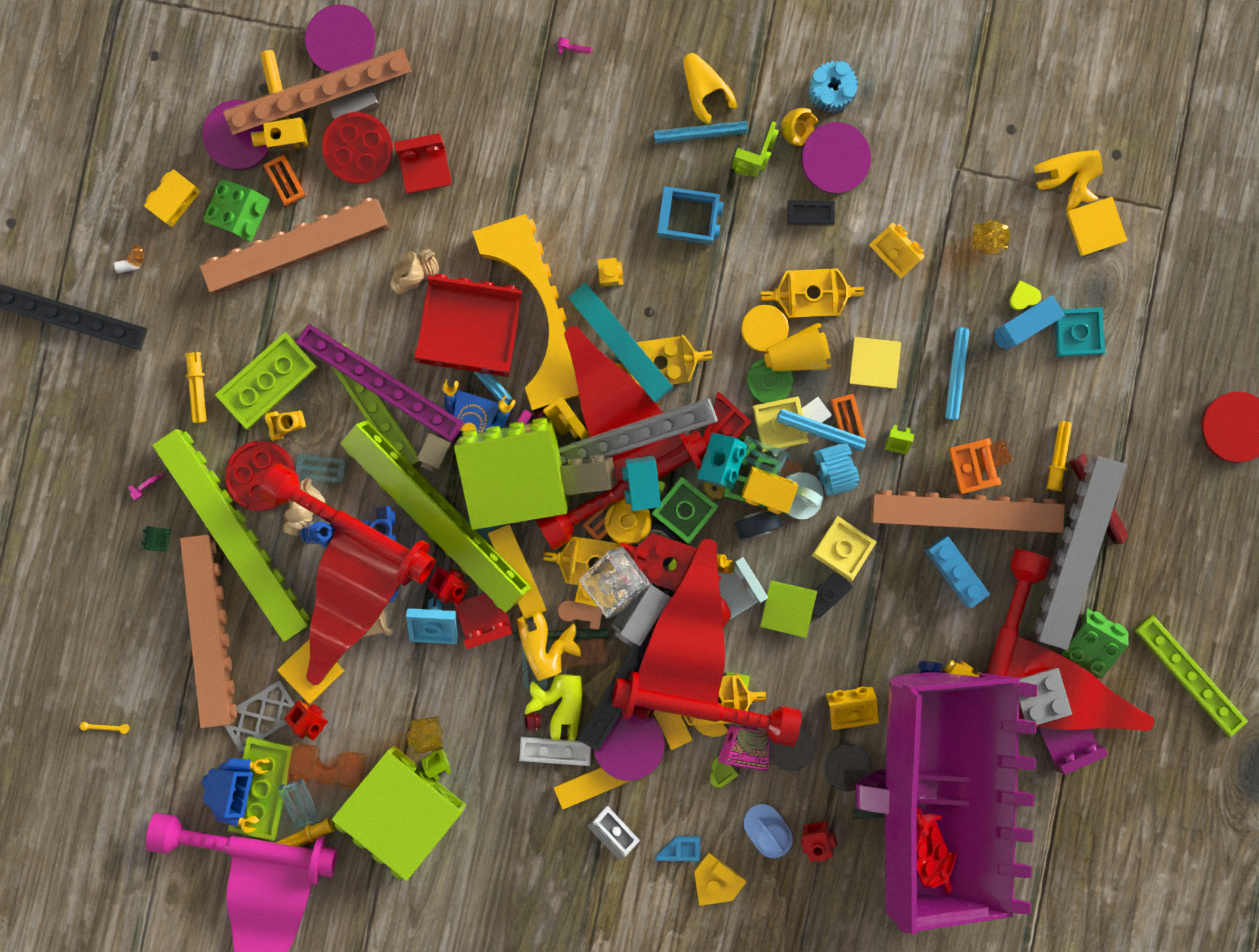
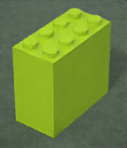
M538 418L533 420V423L525 425L523 422H515L510 424L508 428L500 429V426L486 428V432L477 433L476 430L463 432V436L459 437L454 449L472 530L567 514L569 496L565 495L560 470L562 462L553 420L547 421V418Z
M392 746L332 818V821L335 822L334 826L341 833L346 834L347 832L354 838L353 842L361 849L366 848L373 853L371 856L376 862L382 865L385 863L391 868L390 872L399 880L403 878L407 881L462 814L467 805L433 777L429 779L420 766L398 748Z

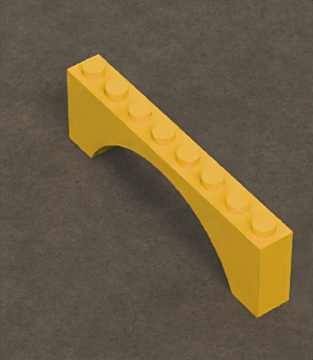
M523 214L472 231L481 257L502 262L521 273L537 290L546 308L549 323V340L546 355L537 374L525 387L532 411L535 412L549 406L550 403L556 401L561 396L565 401L579 397L574 367L564 336L565 328L563 322L567 321L563 307L559 309L555 300L560 298L556 286H550L548 278L552 277L548 263L543 264L541 255H544V250L541 242L535 241L533 233H536L537 230L533 219L528 220L527 215Z

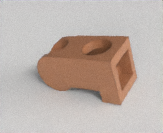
M566 600L559 606L558 614L565 621L575 619L590 621V628L599 630L603 609L578 603L574 600Z

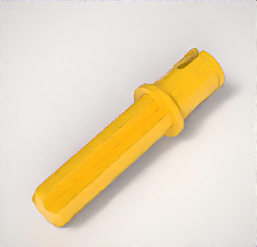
M273 50L261 52L260 56L269 94L282 90ZM287 115L282 118L276 119L275 121L287 120L290 118Z
M201 352L185 353L188 373L185 377L188 378L193 423H203L207 420L202 376H205V373H202Z
M1067 421L1059 422L1052 465L1048 466L1050 471L1046 489L1050 491L1062 492L1065 471H1067L1065 462L1072 424Z
M328 817L312 826L306 825L305 829L275 843L300 847L309 842L315 843L319 836L332 833L335 828L333 822Z

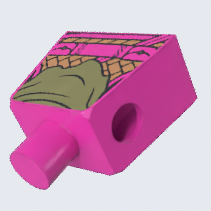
M731 725L728 729L718 762L768 772V734L765 731L757 730L755 727Z

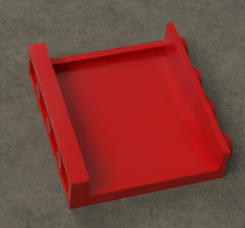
M443 274L428 275V286L418 346L414 356L415 363L509 377L522 290H518V287L513 285L495 286L494 283L488 281H481V284L474 283L470 279L463 277L455 280L449 279L448 276Z

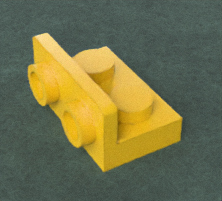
M892 223L869 246L901 279L925 256L922 254L924 252L922 247L914 241L912 243L906 235L908 233L901 225Z
M562 396L543 409L548 419L553 420L554 427L561 436L570 431L574 438L579 436L582 440L589 437L587 430Z
M858 687L857 689L846 691L837 690L826 694L832 730L879 723L877 698L872 687Z

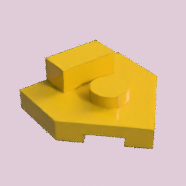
M707 852L694 870L699 906L733 901L747 882L710 852Z

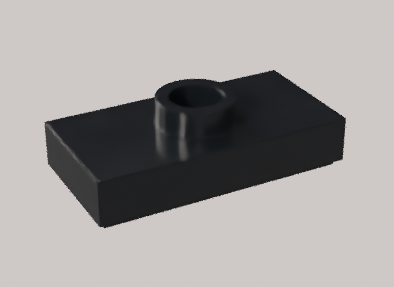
M788 200L787 225L834 226L835 201Z
M833 572L815 589L817 595L812 613L819 619L845 596L853 586L846 578L837 572Z

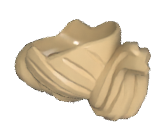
M430 249L422 250L419 256L414 252H407L403 260L394 264V275L390 283L393 291L399 295L407 293L410 289L417 288L422 280H428V275L434 276V274H438L439 266L434 257L435 253Z
M310 478L300 481L301 490L326 504L322 494L311 485ZM295 502L289 503V509L283 514L285 521L284 532L299 536L302 528L312 521V515L315 514Z

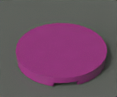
M342 4L328 6L314 15L307 26L305 34L307 52L315 65L326 73L370 59L374 54L376 42L374 28L367 16L357 8Z
M239 99L229 100L216 106L207 116L202 131L203 143L210 157L221 166L236 171L254 168L265 160L264 158L270 151L267 145L253 146L251 132L264 131L263 124L232 135L223 110L248 102Z
M842 122L827 123L815 129L808 136L801 150V166L806 178L814 186L830 194L845 193L857 187L865 179L871 164L870 147L864 135L855 127Z
M621 713L599 752L594 750V754L601 768L612 777L624 781H636L648 776L659 766L665 751V739L659 724L653 717L650 722H646L632 714L630 720L622 718Z

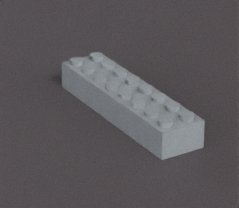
M1095 454L1092 455V458H1087L1083 471L1087 474L1085 480L1079 482L1076 491L1079 499L1077 504H1072L1069 513L1072 521L1070 527H1065L1062 535V540L1065 543L1063 549H1058L1054 561L1057 563V568L1055 572L1051 571L1047 585H1049L1050 590L1048 595H1043L1040 604L1042 615L1041 617L1037 616L1034 622L1033 630H1035V634L1040 642L1068 650L1127 467L1125 463Z

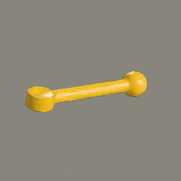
M82 722L79 726L82 731L88 729L120 731L122 734L130 731L128 724L109 726Z

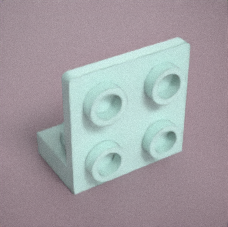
M740 557L733 562L734 568L732 573L718 572V576H721L719 581L720 595L730 608V619L754 604L761 603L768 598L744 557Z

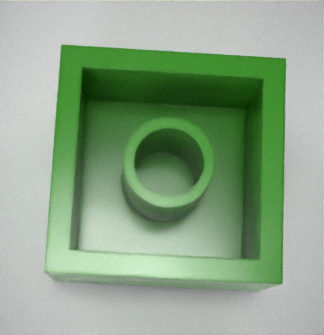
M681 477L662 500L661 507L656 508L652 515L689 544L719 506Z

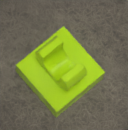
M894 425L885 441L884 450L907 455L914 439V434H910V428L906 427L905 432L897 430V425Z
M442 747L421 759L424 772L429 779L434 777L435 780H440L439 773L444 770L448 775L451 773L447 755Z

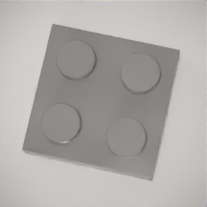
M1059 668L1020 678L1019 682L1038 685L1036 697L1019 696V711L1022 719L1037 722L1036 725L1072 715Z

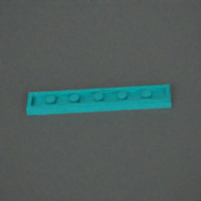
M586 282L568 297L655 403L674 388Z

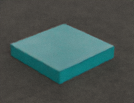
M1103 307L1062 309L1065 316L1054 322L1056 357L1104 355Z

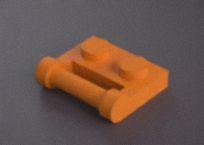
M990 438L948 448L959 494L1001 484L1000 477H997L989 447L991 445ZM977 448L981 450L988 478L985 481L982 480L975 453Z

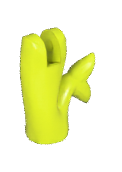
M557 674L548 691L542 690L532 681L530 684L532 699L525 708V715L538 711L544 706L551 705L562 697V701L551 718L550 736L551 739L559 741L561 724L567 725L568 741H575L582 707L581 676Z

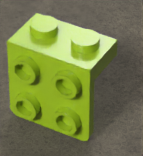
M772 121L761 155L737 148L731 167L735 169V173L746 177L748 175L758 177L760 171L765 172L771 152H768L767 149H773L779 130L775 129L776 122Z

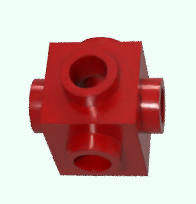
M438 566L426 587L437 594L436 598L446 604L451 601L459 605L470 584L462 579L464 575L452 568L449 572Z
M300 700L295 703L284 718L295 735L302 739L307 737L313 741L328 723L327 719L322 715L324 711L319 706L313 703L310 706Z
M822 821L804 825L801 846L803 853L808 854L809 861L823 862L833 858L834 848L837 847V839L835 834L830 832L828 822Z

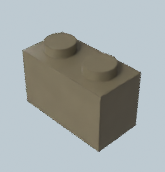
M429 433L417 460L422 461L421 467L437 473L438 469L444 471L455 445Z
M604 454L590 456V460L582 461L581 457L568 459V463L560 467L565 495L611 490L615 487L617 479L613 458H604Z

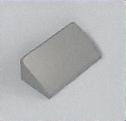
M371 86L328 103L334 120L346 113H366L380 106Z
M608 806L587 825L618 860L626 857L640 841Z

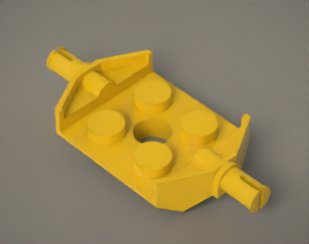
M836 268L786 271L777 289L774 291H761L760 296L761 301H777L786 318L790 319L817 316L839 317L848 298L864 297L865 292H860L864 291V286L850 287V285H847L843 275ZM811 286L819 289L820 295L816 299H811L807 295V289Z
M684 335L636 342L653 363L657 357H664L667 360V367L659 370L672 385L689 383L696 364H699L700 361L713 360L712 350L704 352L695 351ZM615 363L638 383L623 363Z
M573 536L562 552H544V555L553 556V558L544 557L543 561L557 562L560 565L564 580L568 584L579 585L580 579L619 589L629 575H636L635 565L631 563L629 556L618 552L619 548L625 550L626 548L621 547L618 543ZM615 553L611 558L602 561L603 566L599 570L586 574L590 570L588 562L592 557L601 559L604 556Z
M738 673L736 675L723 676L719 691L720 704L725 707L748 711L752 702L766 701V692L748 691ZM683 716L689 726L730 723L725 721L713 722Z

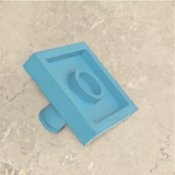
M434 598L428 600V610L407 609L406 619L410 642L457 644L456 612L443 611V602L436 599L435 606Z

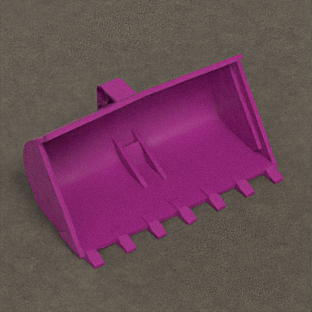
M924 672L899 675L890 679L885 769L876 770L856 783V808L884 814L885 912L897 923V928L903 933L917 934V931L1013 917V913L1031 914V902L1014 898V877L1032 878L1033 866L1015 862L1016 841L1033 842L1034 830L1017 827L1016 817L1017 805L1034 806L1035 794L1017 791L1018 769L1035 770L1036 758L1018 755V733L1035 734L1037 722L1019 719V696L1036 697L1038 685L1019 682L1020 678L984 673H979V677ZM917 808L921 810L922 815L935 814L942 817L936 820L944 842L948 851L957 853L952 873L949 876L953 887L950 893H944L941 885L933 889L922 886L917 874Z

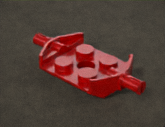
M652 533L638 547L621 542L620 546L629 549V551L619 548L618 552L634 558L637 579L676 591L698 548ZM672 557L676 560L677 566L673 571H667L663 568L665 558Z
M917 808V874L922 886L933 889L941 885L944 893H950L953 887L949 876L952 873L957 853L948 851L936 822V820L942 817L935 814L922 815L921 810Z

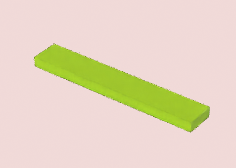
M332 367L366 420L412 466L419 463L420 460H417L419 454L381 397Z
M1150 614L1133 630L1228 737H1232L1248 722L1154 615Z

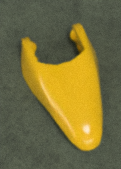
M694 53L687 54L684 57L683 65L692 107L697 117L705 124L711 123L712 116L707 113L702 100L706 95L718 89L723 90L729 108L737 109L734 94L729 86L698 55Z

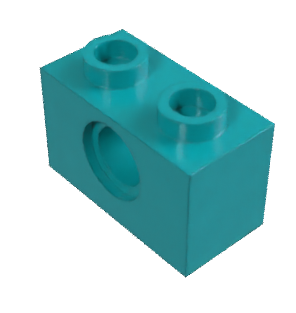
M712 433L697 478L709 485L733 490L734 484L738 479L742 460L746 454L747 444L735 437Z

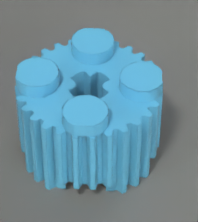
M833 61L831 63L826 62L825 65L821 64V67L815 70L808 95H810L809 100H812L811 104H815V107L819 106V110L823 109V112L827 110L828 113L832 112V114H835V112H843L852 103L857 93L858 81L856 80L857 76H854L855 72L851 71L852 68L848 63L844 61H836V63ZM829 85L836 86L837 90L833 91V88L829 89Z
M847 443L824 448L813 453L816 465H820L821 470L817 472L818 479L821 485H824L827 497L858 487L857 482L860 481L856 466L854 467L851 457L848 456L852 453Z

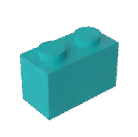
M654 456L625 459V466L621 467L623 481L628 483V490H624L626 505L630 504L632 511L661 507Z

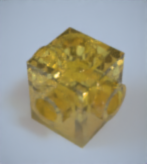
M986 220L985 223L973 224L972 248L984 251L985 255H998L999 251L1008 250L1010 240L1009 226L1000 224L999 220Z
M438 716L410 721V731H406L408 745H412L415 754L443 750V731Z

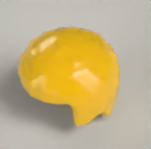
M797 108L789 111L781 122V134L789 144L802 146L808 136L814 131V125L818 122V119L807 108Z

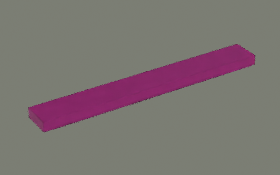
M309 323L295 342L451 443H453L465 424Z

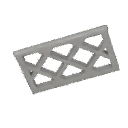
M279 680L236 706L237 713H241L238 727L230 724L224 726L239 752L243 753L245 746L239 740L241 732L252 734L255 738L260 739L269 737L288 725L285 720L280 719L283 706L292 708L295 703L282 681ZM279 687L283 693L281 701L268 698L269 692ZM255 700L263 701L260 714L246 711L247 706ZM266 702L280 705L277 718L263 715ZM245 715L258 718L255 731L242 728ZM262 719L275 722L273 729L266 733L259 732Z

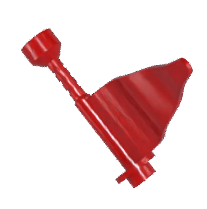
M571 326L566 329L564 336L574 367L580 404L589 437L664 413L647 392L603 354L577 326ZM698 430L687 436L681 433L610 456L613 458L617 479L615 487L604 491L567 514L536 519V522L551 548L556 550L571 541L574 525L614 502L619 503L625 499L624 490H628V483L623 481L621 467L625 466V459L654 456L658 479L691 460L698 471H700L701 460L704 459L707 445Z
M278 463L264 477L259 489L260 497L276 506L295 502L331 523V526L335 529L331 542L319 563L316 579V601L309 633L310 659L306 679L313 685H319L338 660L373 627L400 585L406 586L412 580L421 584L426 580L434 567L435 558L428 555L429 544L420 540L410 550L346 512L337 511L301 490L298 474Z
M711 539L701 540L681 584L658 618L639 671H631L628 680L616 679L611 705L612 707L622 708V718L630 720L634 707L637 706L713 722L725 721L765 729L774 744L794 747L801 727L800 709L780 705L768 715L725 707L717 703L725 668L722 606L717 571V543Z
M1014 549L1009 568L1018 581L1005 623L1000 627L986 674L1022 678L1053 668H1059L1072 715L1036 725V727L1062 730L1111 728L1150 731L1154 726V718L1118 696L1078 664L1039 644L1018 637V627L1031 585L1047 578L1052 559L1030 551Z

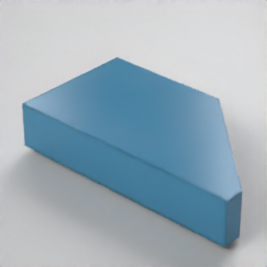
M675 836L656 855V861H700V836Z

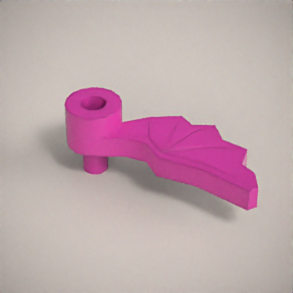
M559 37L557 43L559 54H562L563 49L580 54L592 52L593 48L568 44V39Z
M161 472L154 475L137 489L132 485L129 486L131 498L134 501L140 499L143 496L141 492L164 477V473Z

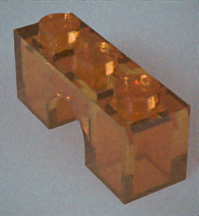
M303 743L293 745L288 774L294 775V779L308 781L309 778L318 779V783L326 785L338 782L341 783V787L354 789L355 786H359L362 783L367 754L343 751L340 753L337 766L327 767L320 761V746Z

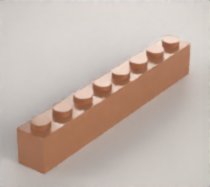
M399 48L225 109L223 113L233 135L412 72L404 48Z
M367 198L360 201V205L353 208L350 206L337 210V214L332 216H319L315 219L316 222L311 224H298L290 232H278L271 236L272 239L264 242L263 240H257L250 243V247L243 250L241 248L233 249L225 257H212L206 260V264L201 265L200 268L209 292L217 296L389 230L390 228L381 204L377 198Z
M878 490V494L871 495L870 523L1063 533L1065 504H1057L1056 499H1043L1042 503H1033L1034 498H1019V502H1010V497L996 496L995 501L986 500V496L972 495V499H963V494H948V498H939V493H925V497L915 496L916 492L901 491L900 496L892 495L890 490Z
M212 535L180 538L200 728L229 725L235 722L234 718H237V707L232 702L235 688L229 671L232 670V661L227 656L229 635L225 633L224 624L227 623V614L225 609L222 610L221 600H224L223 586H220L219 582L222 568L220 562L217 563L216 553H219V545Z

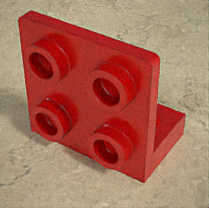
M440 133L394 142L407 194L452 185L444 141Z
M486 593L462 600L459 605L454 604L465 636L464 644L466 650L514 633L507 612L505 613L502 609H499Z

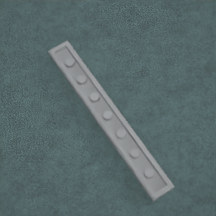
M707 398L559 447L562 466L567 464V460L571 458L581 457L582 461L590 460V456L604 454V458L715 423L718 419L711 400Z

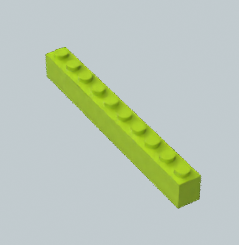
M368 420L360 422L353 427L340 443L345 448L346 453L353 457L362 466V469L378 482L381 489L388 492L395 503L403 508L411 516V519L427 532L428 537L435 541L444 550V553L460 566L463 573L473 579L478 588L485 592L499 609L506 613L514 607L532 587L476 530H472L471 525Z
M175 429L152 446L283 642L291 640L310 627V614L304 607L300 608L296 602L298 600L296 593L292 588L288 589L283 582L285 580L284 575L278 568L274 569L270 563L272 560L270 554L265 548H260L257 543L259 541L258 536L252 529L248 530L244 524L246 521L244 515L239 509H234L231 504L233 500L226 490L222 491L218 485L220 482L218 476L214 471L208 470L205 465L207 461L200 451H195L191 445L194 443L191 436L186 431L183 432L182 430Z

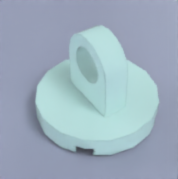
M798 472L787 476L786 479L797 482L798 490L789 513L785 514L795 519H808L814 516L821 508L823 502V488L820 481L814 475L806 472Z

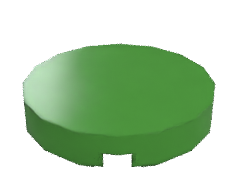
M764 358L752 365L746 382L748 391L753 398L761 403H769L785 399L792 390L794 378L792 371H772L771 367L767 368Z

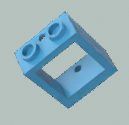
M664 186L657 237L712 245L714 239H718L720 225L716 224L717 215L722 216L724 203L719 201L720 194ZM672 198L712 204L708 236L667 230Z
M1052 295L994 330V339L1000 348L1003 347L1006 351L1064 317L1065 314Z

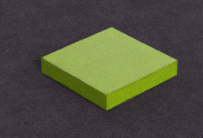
M771 580L760 627L807 638L817 591Z

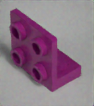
M1038 728L1057 772L1063 775L1108 756L1105 747L1097 744L1091 729L1062 730Z

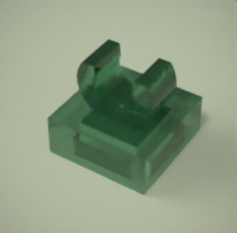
M147 526V528L143 529V532L146 533L145 540L141 541L143 550L168 552L171 529Z

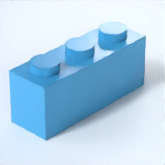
M942 536L924 549L966 608L974 607L990 595L949 536Z

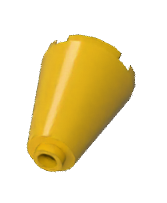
M813 324L767 348V354H763L766 367H771L772 371L831 369V364L826 362V359L831 358L824 332L819 333L818 330L819 327H822L821 324Z

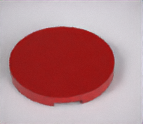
M350 112L337 117L328 125L322 138V155L326 165L335 176L349 183L361 184L375 180L385 172L392 159L393 143L389 131L380 120L367 113Z
M1230 392L1217 397L1207 406L1201 419V428L1206 446L1215 456L1229 462H1245L1259 456L1258 397L1246 392Z
M267 441L249 442L239 447L229 458L226 467L225 485L230 496L240 506L253 511H269L279 506L260 497L259 489L264 477L278 463L296 472V467L289 453L279 445Z

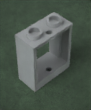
M639 579L623 605L621 613H618L611 625L616 630L614 635L630 646L633 643L641 646L670 599V596L650 583Z

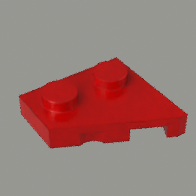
M720 392L716 394L713 406L718 421L707 425L703 436L707 446L712 433L738 439L752 424V421Z

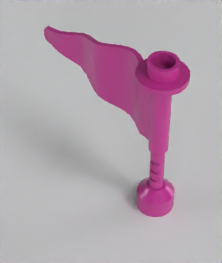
M155 813L146 834V850L150 852L169 854L182 844L223 851L228 855H232L226 899L233 934L234 952H288L299 930L312 885H317L321 876L330 878L333 876L338 857V849L327 847L328 840L325 836H319L314 849L238 836L223 837L184 830L177 816Z

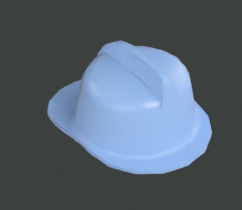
M758 804L748 810L744 818V829L756 848L769 858H779L785 855L790 850L793 839L789 827L773 807L766 804Z

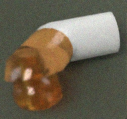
M140 245L133 246L127 260L114 263L116 272L123 273L139 269L145 259L144 248Z

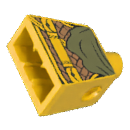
M301 118L264 123V131L251 132L254 147L267 145L270 151L309 147L305 123ZM281 133V137L274 140V135Z

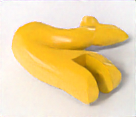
M1098 150L1069 153L1034 166V173L1050 171L1051 178H1045L1036 182L1038 189L1041 190L1055 188L1078 172L1072 185L1066 211L1076 208L1081 201L1094 202L1098 199L1097 196L1087 189V184L1103 173L1102 159Z
M537 611L532 612L537 630L530 632L529 625L524 616L517 618V624L526 658L537 680L540 681L562 672L561 656L564 652L581 657V650L573 641L576 634V626L573 623L561 634L559 639L552 644L548 653H546L548 627L543 614Z

